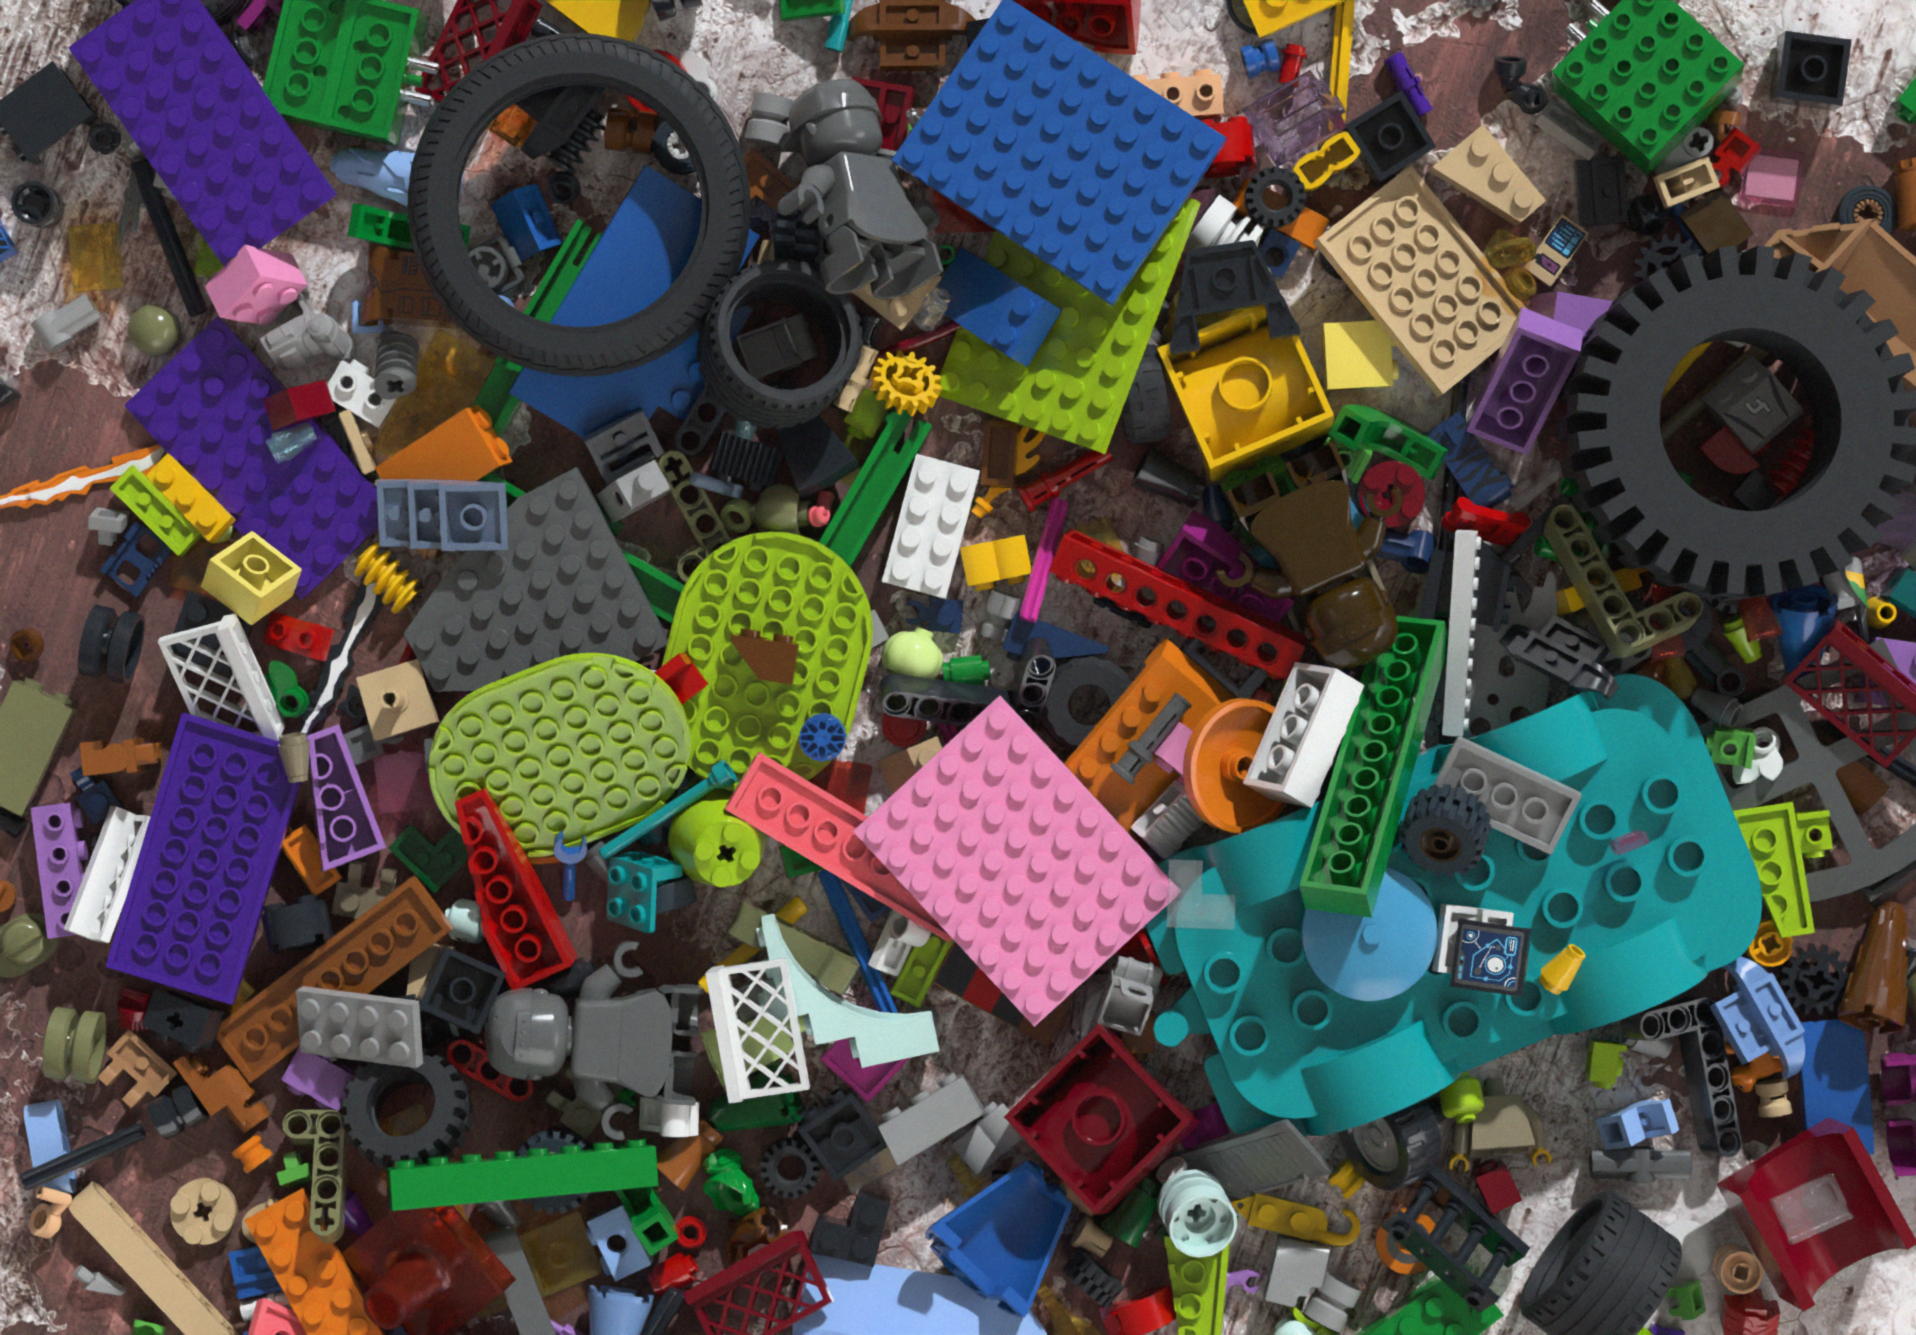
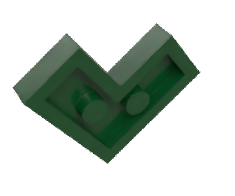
M410 824L388 847L434 893H437L469 860L462 835L454 827L435 846L418 828Z

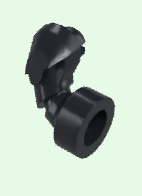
M1519 56L1495 57L1493 72L1500 78L1502 88L1505 87L1507 89L1504 93L1509 97V100L1518 105L1521 111L1526 114L1534 115L1542 111L1547 103V93L1540 85L1523 83L1519 80L1527 73L1528 60Z

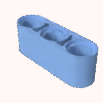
M56 1099L25 1105L24 1120L33 1168L71 1152L61 1101ZM75 1170L44 1183L42 1186L68 1194L75 1193Z

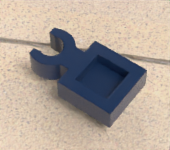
M931 598L930 607H924L917 600L907 601L908 606H916L919 609V616L915 619L906 618L905 622L910 625H917L924 620L928 621V631L960 634L964 601Z

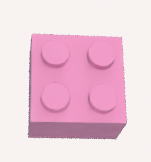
M244 245L238 251L237 256L233 257L226 264V268L223 267L209 281L205 288L220 318L268 326L277 319L278 315L290 303L297 299L298 295L308 284L292 254L264 248L257 249L254 246Z

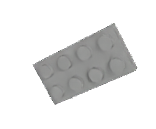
M1457 735L1433 785H1437L1439 788H1442L1443 784H1450L1451 788L1457 789L1459 786L1465 789V793H1473L1477 796L1476 801L1483 802L1486 806L1485 812L1490 814L1491 820L1489 824H1491L1492 828L1550 855L1582 797L1581 792Z
M306 986L296 990L300 1053L418 1068L423 1064L419 1001Z

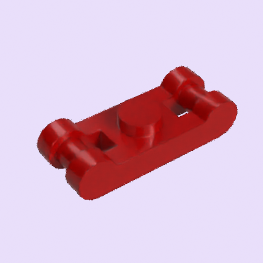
M1459 497L1452 506L1453 511L1447 512L1441 519L1442 527L1450 533L1455 534L1457 529L1478 531V537H1481L1482 541L1502 546L1512 545L1519 538V533L1525 532L1531 525L1528 515L1521 511L1510 514L1475 505L1465 497Z

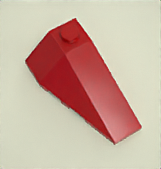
M1012 0L1073 40L1093 45V50L1111 54L1136 55L1141 0Z

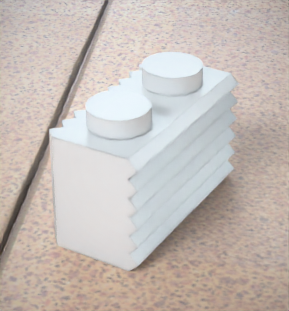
M1175 780L1130 828L1153 851L1165 859L1177 853L1183 841L1187 840V836H1190L1192 831L1198 830L1204 824V820L1200 818L1190 804L1185 787Z

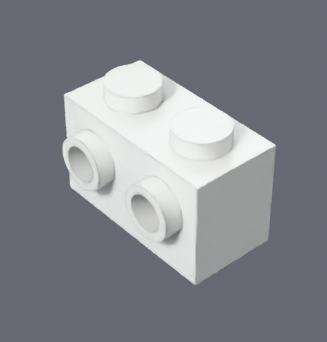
M355 359L352 360L351 364L342 360L328 382L333 401L346 409H350L351 412L374 426L384 429L403 396L391 400L381 398L374 388L375 378L368 375L369 367Z

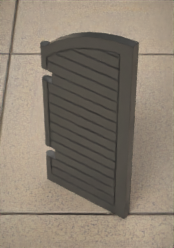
M1288 1119L1174 1152L1169 1157V1159L1182 1157L1188 1165L1187 1170L1206 1171L1216 1177L1227 1197L1233 1200L1249 1197L1251 1195L1249 1189L1255 1194L1302 1182L1305 1180L1304 1173L1310 1179L1333 1172L1332 1167Z

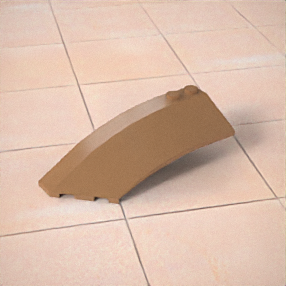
M1873 218L1860 220V223L1844 225L1830 223L1814 225L1810 229L1792 230V228L1778 230L1764 245L1774 247V258L1780 259L1795 252L1812 257L1809 270L1816 273L1833 267L1846 275L1839 287L1842 291L1850 294L1864 289L1876 301L1866 311V314L1873 322L1891 319L1899 331L1897 335L1886 342L1893 356L1910 353L1915 369L1901 378L1906 390L1916 391V257L1881 228Z

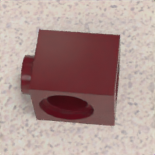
M1491 1159L1477 1166L1478 1171L1473 1173L1472 1176L1488 1210L1492 1214L1522 1201L1506 1164L1502 1160L1496 1162L1495 1159Z

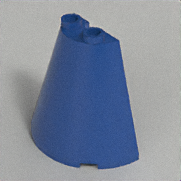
M1031 1160L1024 1161L930 1225L925 1232V1238L929 1241L932 1238L934 1241L930 1245L934 1254L960 1281L983 1299L989 1298L990 1300L1000 1301L997 1305L999 1309L1025 1318L1030 1310L1073 1206L1066 1198L1067 1193L1065 1190L1053 1182L1048 1185L1042 1178L1043 1169Z

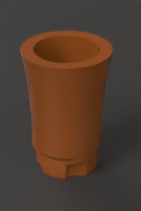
M1915 157L1900 160L1893 164L1897 204V231L1916 230Z
M700 1116L698 1135L677 1137L666 1149L656 1156L657 1168L677 1187L685 1191L694 1175L703 1165L704 1160L716 1150L715 1146L724 1137Z

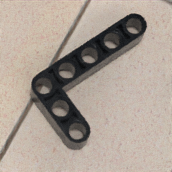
M1035 637L1029 639L1022 648L1011 690L902 674H889L879 683L881 704L884 712L890 716L966 727L1001 695L1027 725L1035 731L1042 718L1041 716L1056 670V663L1050 642L1044 638Z
M1684 997L1660 1003L1622 1019V1032L1630 1040L1656 1041L1676 1035L1679 1036L1699 1149L1707 1156L1733 1157L1737 1155L1742 1146V1138L1722 1028L1709 1007L1715 1004V1002L1710 998Z

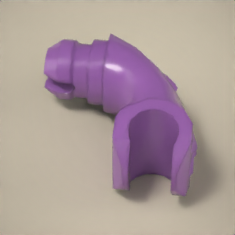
M1251 1268L1228 1272L1226 1294H1228L1229 1288L1233 1286H1242L1246 1292L1255 1293L1259 1287L1250 1285L1246 1281L1249 1277L1259 1278L1261 1275L1257 1270Z

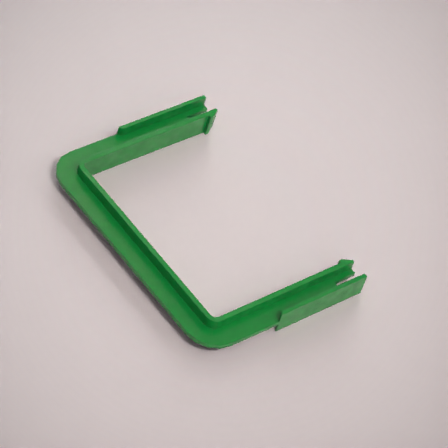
M577 219L525 308L524 314L538 320L550 322L602 236V233H597L579 266L573 265L593 230L592 227ZM498 356L494 362L496 365L472 406L480 405L481 409H484L489 414L493 429L497 436L502 439L523 403L522 400L508 392L523 366ZM904 409L900 415L897 414V411H894L885 417L884 421L887 425L819 541V543L842 558L850 568L853 566L913 463L916 454H918L933 428V425L919 418L899 454L894 452L895 446L913 417ZM492 472L478 480L482 482L506 483L507 509L517 498L527 493ZM621 548L655 614L673 623L676 607L685 584Z

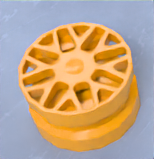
M1761 919L1756 936L1745 953L1751 960L1763 966H1778L1789 959L1793 952L1792 945L1794 940L1792 936L1780 938L1773 921Z

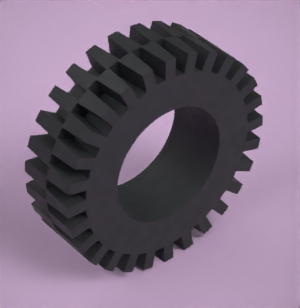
M1757 245L1742 253L1736 252V246L1720 247L1699 257L1698 253L1684 257L1650 275L1611 303L1613 306L1599 316L1587 330L1590 337L1581 346V352L1573 366L1575 368L1573 377L1564 383L1560 391L1558 402L1566 403L1568 406L1567 415L1556 423L1557 440H1567L1569 454L1560 461L1563 477L1575 476L1580 492L1571 498L1578 513L1591 511L1599 523L1591 530L1592 534L1601 544L1615 543L1622 550L1617 560L1627 568H1645L1652 573L1648 581L1663 588L1680 586L1685 588L1684 592L1696 594L1699 598L1721 596V600H1741L1757 596L1763 597L1818 582L1821 576L1840 571L1853 562L1850 557L1853 553L1870 548L1882 536L1876 530L1879 524L1896 517L1904 503L1894 498L1897 490L1912 484L1916 474V467L1905 463L1907 453L1916 449V428L1909 427L1908 415L1916 411V391L1905 392L1901 378L1914 370L1915 366L1910 353L1893 356L1886 341L1897 335L1899 331L1891 319L1873 322L1866 314V311L1876 301L1864 289L1850 294L1842 291L1839 287L1846 275L1835 268L1830 267L1815 273L1808 269L1812 257L1795 252L1780 259L1774 258V247ZM1714 341H1735L1763 349L1778 358L1792 371L1808 397L1814 420V442L1809 463L1793 490L1780 502L1767 510L1741 511L1726 508L1707 500L1683 481L1667 456L1660 431L1662 395L1676 365L1696 345Z

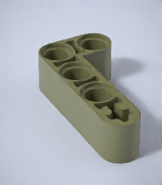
M669 451L661 457L659 468L701 546L684 555L678 562V575L687 582L689 577L684 571L686 562L696 559L701 563L713 552L718 544H726L732 541V538L704 488L695 486L699 491V498L694 504H686L683 501V490L688 486L694 485L690 483L689 479L682 481L675 487L673 483L680 480L675 472L667 471V468L670 466L669 460L674 458L677 461H683L679 469L684 477H687L689 474L692 475L695 470L686 455L679 451ZM703 515H711L715 520V527L709 533H702L698 529V520Z
M742 901L727 932L738 940L768 954L766 946L760 947L756 928L762 927L761 916L770 915L771 913ZM775 916L782 938L800 966L807 973L815 976L823 986L844 995L860 966L853 954Z
M293 1110L283 1119V1131L295 1146L314 1147L310 1227L318 1240L327 1244L334 1243L341 1238L344 1232L349 1140L346 1136L348 1133L342 1127V1114L336 1110ZM332 1122L340 1123V1129L336 1133H325V1128L328 1124ZM297 1123H307V1129L303 1133H292V1129ZM330 1154L339 1156L335 1165L330 1167L323 1165V1160L326 1156ZM333 1186L337 1188L336 1194L332 1198H321V1193L326 1187ZM324 1210L328 1211V1216L333 1225H328L327 1231H323L321 1226L326 1225L327 1215Z

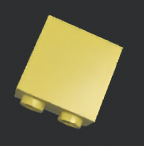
M1376 320L1324 323L1321 325L1324 392L1390 388L1394 386L1393 380L1399 379L1398 360H1392V347H1396V345Z

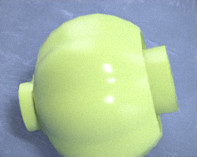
M916 627L914 632H898L892 635L882 649L881 658L884 669L891 674L937 679L942 671L943 656L939 647L932 641L934 634Z

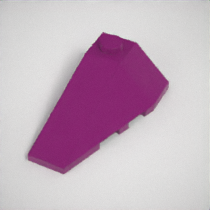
M1194 509L1156 566L1163 571L1277 623L1280 622L1296 599L1293 596L1284 600H1272L1250 589L1251 584L1248 583L1236 588L1226 587L1221 584L1216 577L1215 570H1224L1226 576L1232 580H1237L1242 576L1244 567L1241 561L1237 560L1239 552L1249 557L1254 568L1257 569L1258 565L1261 564L1221 526Z

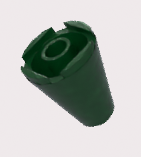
M777 1059L765 1067L775 1073L782 1064V1061ZM757 1070L749 1076L751 1089L764 1088L771 1078ZM781 1070L778 1074L788 1084L795 1083L791 1073L785 1075ZM773 1081L770 1087L778 1086L779 1084ZM799 1091L748 1098L736 1103H729L727 1093L725 1092L710 1103L707 1117L710 1125L722 1133L794 1124L801 1120L802 1116L797 1115V1110L802 1109V1102Z

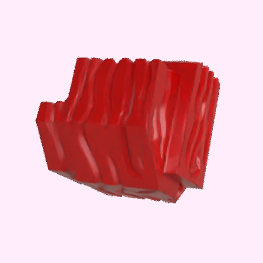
M1759 1288L1746 1294L1732 1296L1724 1294L1720 1317L1724 1335H1777L1781 1314L1777 1300H1764L1762 1290Z

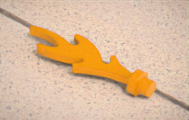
M1024 426L1019 432L1016 477L1029 471L1041 459L1039 455L1027 459L1026 455L1039 445L1045 437V433L1039 432L1035 438L1025 443L1024 439L1029 428ZM990 487L983 499L979 496L975 499L976 505L971 512L981 519L986 512L990 513L993 510L990 503L998 495L1013 488Z

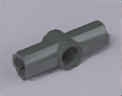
M1631 1146L1625 1149L1612 1150L1590 1149V1178L1625 1179V1181L1636 1183L1655 1182V1179H1691V1151L1655 1150L1654 1147Z

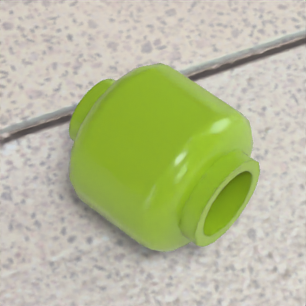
M1469 1072L1461 1073L1458 1079L1438 1092L1443 1114L1448 1118H1456V1123H1467L1476 1120L1475 1114L1481 1112L1485 1107L1481 1084L1477 1078L1470 1077Z

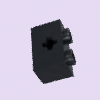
M154 988L142 1026L153 1030L152 1036L166 1041H171L173 1038L180 1041L179 1047L188 1051L198 1052L199 1048H213L225 1011L172 989Z

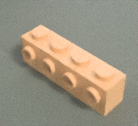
M1212 69L1193 71V76L1180 77V72L1160 74V79L1147 80V75L1131 76L1198 120L1222 118L1224 115L1221 74H1213Z

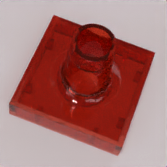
M453 1205L390 1211L341 1253L342 1257L370 1288L363 1297V1307L368 1318L374 1324L384 1329H394L401 1324L409 1335H451L517 1280Z

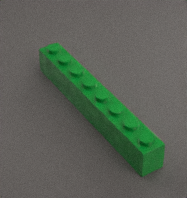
M646 1139L626 1140V1146L613 1147V1142L593 1143L594 1149L581 1150L580 1145L561 1146V1152L548 1153V1148L528 1149V1155L515 1156L514 1151L494 1152L495 1158L481 1159V1154L461 1155V1161L448 1162V1157L428 1158V1164L415 1165L414 1160L394 1161V1167L386 1168L388 1209L397 1211L658 1186L656 1146L646 1144Z

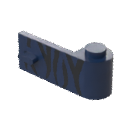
M1457 412L1425 434L1428 438L1449 450L1444 463L1461 487L1463 497L1468 498L1475 505L1493 509L1512 496L1510 489L1514 487L1513 482L1504 470L1499 473L1476 436L1466 431L1468 424L1460 412Z

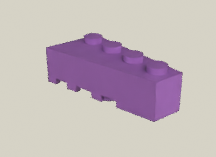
M1563 292L1533 294L1530 310L1584 331L1583 345L1590 337L1587 330L1599 316L1613 306L1611 304L1613 301Z
M339 724L308 735L306 739L310 741V784L321 872L382 850L386 846Z

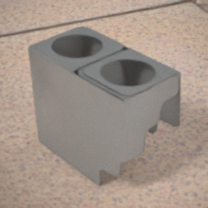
M1278 1234L1265 1286L1264 1299L1295 1307L1297 1301L1303 1302L1304 1298L1309 1295V1292L1317 1293V1288L1322 1287L1330 1253L1329 1246Z

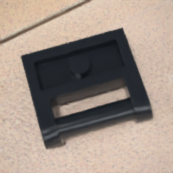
M641 407L582 437L606 487L615 480L653 460L660 461L661 457L665 454ZM648 444V449L611 469L608 467V464Z

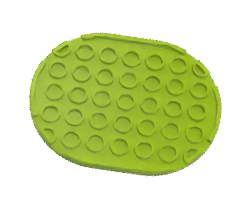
M774 531L759 532L734 539L719 547L700 563L689 577L680 595L662 666L677 654L686 652L708 682V685L682 705L690 728L691 749L688 766L697 775L706 779L709 777L708 773L712 771L711 767L721 760H725L734 771L738 780L727 790L735 791L757 752L764 754L807 781L822 771L833 759L827 761L813 760L804 753L799 741L802 726L807 719L815 714L827 713L834 715L840 719L845 727L847 736L850 732L872 648V614L866 593L853 570L842 558L823 544L798 534ZM741 628L760 631V637L773 639L774 633L793 636V642L800 643L794 683L791 685L759 680L732 644V634H740Z
M577 653L561 656L487 684L468 694L455 704L441 721L431 744L428 771L430 787L443 816L461 835L455 801L486 787L527 857L555 855L554 839L561 831H563L562 843L571 848L580 845L583 835L586 837L587 843L593 842L634 826L662 808L674 791L679 788L686 774L691 749L690 728L684 708L673 690L658 675L641 664L623 657L604 653Z

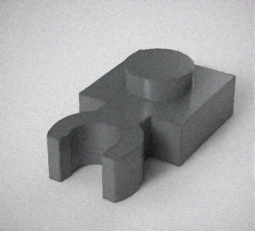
M369 724L343 734L354 765L384 754L382 744L396 745L404 739L403 735L397 738L389 737L380 741H374Z

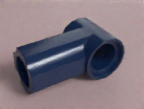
M1386 528L1382 549L1376 556L1401 562L1402 567L1408 572L1424 574L1429 571L1431 555L1434 548H1436L1437 539L1431 533L1423 530H1414L1406 534Z

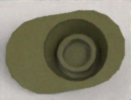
M26 913L0 927L1 977L14 978L23 975L45 962L54 954L58 946V938L47 939L45 916L39 913Z

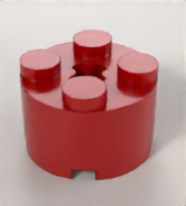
M1235 116L1228 118L1227 122L1214 123L1213 119L1200 120L1227 137L1226 144L1203 175V178L1240 175L1239 168L1248 166L1249 172L1257 167L1253 127L1247 123V117Z

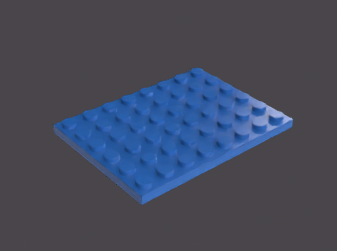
M1002 0L896 152L892 162L1100 299L1114 306L1226 144L1227 137L1016 2Z

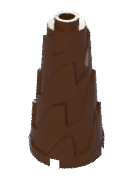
M1887 901L1883 903V906L1876 908V911L1872 914L1864 944L1860 946L1854 971L1849 975L1837 1016L1838 1020L1855 1029L1870 1032L1871 1027H1879L1878 1034H1898L1905 1030L1908 987L1905 986L1909 959L1906 953L1909 929L1907 912L1903 910L1901 904Z

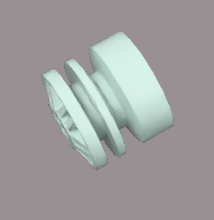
M1193 1169L1181 1171L1169 1178L1163 1185L1157 1199L1158 1213L1175 1247L1188 1256L1198 1258L1212 1256L1225 1249L1234 1238L1237 1229V1215L1218 1179L1206 1171Z

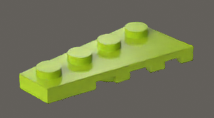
M1793 802L1733 811L1755 864L1761 885L1762 898L1779 937L1784 938L1815 933Z
M1164 1235L1169 1276L1173 1290V1302L1178 1323V1335H1222L1230 1243L1225 1249L1212 1256L1198 1258L1188 1256L1178 1250L1170 1236Z

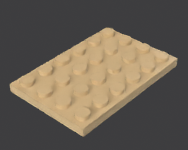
M1412 165L1408 166L1313 242L1438 398L1503 345L1521 307L1526 308Z

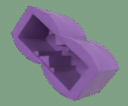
M299 1046L281 1080L288 1084L286 1088L290 1092L301 1097L308 1094L316 1099L315 1104L319 1108L340 1111L341 1099L348 1097L343 1091L347 1081L353 1082L356 1076L352 1073L355 1069L339 1060L330 1062L329 1056L300 1053Z

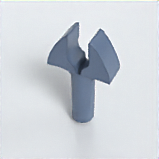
M697 472L690 476V483L694 486L741 500L744 490L743 486Z

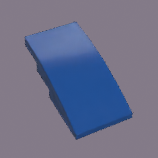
M1838 1019L1800 1022L1805 1030L1803 1032L1805 1058L1803 1066L1798 1072L1801 1092L1798 1097L1803 1132L1829 1117L1854 1127L1868 1154L1873 1155V1118L1864 1031L1850 1027Z

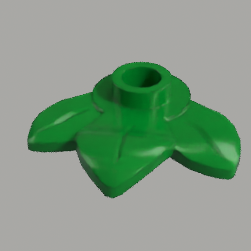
M271 661L269 664V675H264V678L282 718L301 716L309 706L307 693L298 686L296 674L290 667L280 661ZM289 696H294L298 701V705L292 704L289 701Z

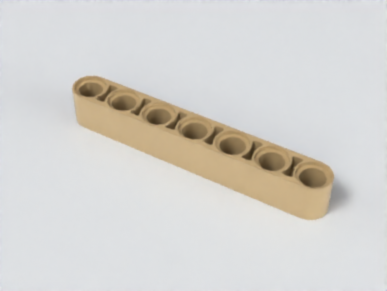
M91 1182L72 1200L68 1209L73 1216L184 1335H240L98 1183Z

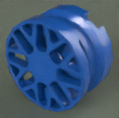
M827 713L815 714L807 719L799 735L800 746L804 753L813 760L827 761L838 756L844 748L847 738L846 729L840 719Z

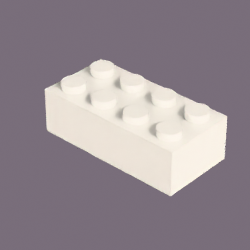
M916 454L882 582L944 599L947 598L980 475L979 470Z
M1295 662L1243 784L1271 800L1312 808L1320 794V788L1326 774L1333 763V758L1340 741L1346 733V727L1359 702L1364 685L1336 668Z

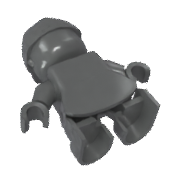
M837 79L817 83L793 101L789 112L790 132L779 144V149L781 152L802 154L805 163L810 168L804 171L799 186L779 201L778 209L781 215H788L797 208L800 209L803 214L802 220L807 225L819 218L818 230L820 236L826 242V249L829 255L822 261L820 273L825 290L828 293H849L870 284L875 298L893 299L909 294L943 272L936 245L924 238L929 231L939 225L941 217L937 209L929 201L922 199L911 204L913 198L903 187L895 164L889 158L876 156L883 142V134L880 128L883 116L876 99L854 79ZM870 250H871V252L873 253V255H874V257H875V259H876V262H875V263H874L873 257H872L871 254H870Z
M633 939L624 940L616 946L611 966L605 964L585 978L579 997L574 1001L573 1017L568 1015V1007L560 996L550 994L547 990L541 988L534 990L532 988H519L506 991L495 998L487 1017V1023L485 1024L484 1039L487 1058L491 1067L503 1075L526 1080L527 1077L529 1080L537 1081L542 1076H551L559 1072L564 1065L566 1056H570L569 1068L573 1076L576 1095L593 1111L601 1112L602 1128L607 1136L615 1140H623L625 1137L622 1129L610 1126V1117L618 1111L629 1114L633 1111V1107L627 1102L613 1101L614 1095L606 1082L617 1083L665 1104L696 1106V1100L693 1096V1070L697 1051H671L672 1033L699 1036L698 1004L699 995H704V988L702 985L678 984L676 986L664 984L657 987V990L656 988H651L624 996H611L623 983L621 980L623 976L633 978L643 974L639 966L628 968L621 962L624 952L631 949L637 950L640 942Z

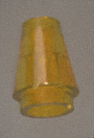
M1672 652L1662 656L1666 687L1680 700L1692 697L1697 690L1696 686L1699 684L1682 654Z

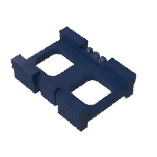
M135 521L124 536L127 541L123 542L116 555H110L100 571L110 576L138 598L151 582L149 578L154 577L153 574L157 573L156 569L161 567L160 564H164L173 551L156 534L140 522ZM144 534H148L160 544V548L151 559L136 549V544ZM126 560L139 568L141 572L132 585H128L116 574L117 570Z

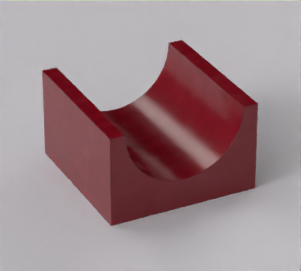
M1098 1024L1004 1116L1095 1215L1109 1213L1202 1122L1194 1111L1189 1110L1176 1100L1139 1063L1121 1040V1034L1116 1029L1107 1027L1104 1024Z
M1829 1117L1716 1184L1755 1255L1761 1262L1778 1296L1802 1311H1806L1815 1305L1813 1296L1828 1279L1844 1268L1883 1251L1892 1249L1908 1250L1916 1245L1914 1234L1854 1127Z

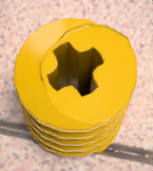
M377 541L355 561L353 565L357 564L354 574L357 577L366 574L363 581L366 586L376 583L373 593L379 595L385 592L382 602L385 605L394 602L391 612L397 614L410 605L424 588L416 591L415 587L419 579L415 578L407 582L405 579L410 570L407 568L397 572L396 569L400 560L397 559L388 563L387 559L391 551L387 550L379 554L377 551L380 544Z

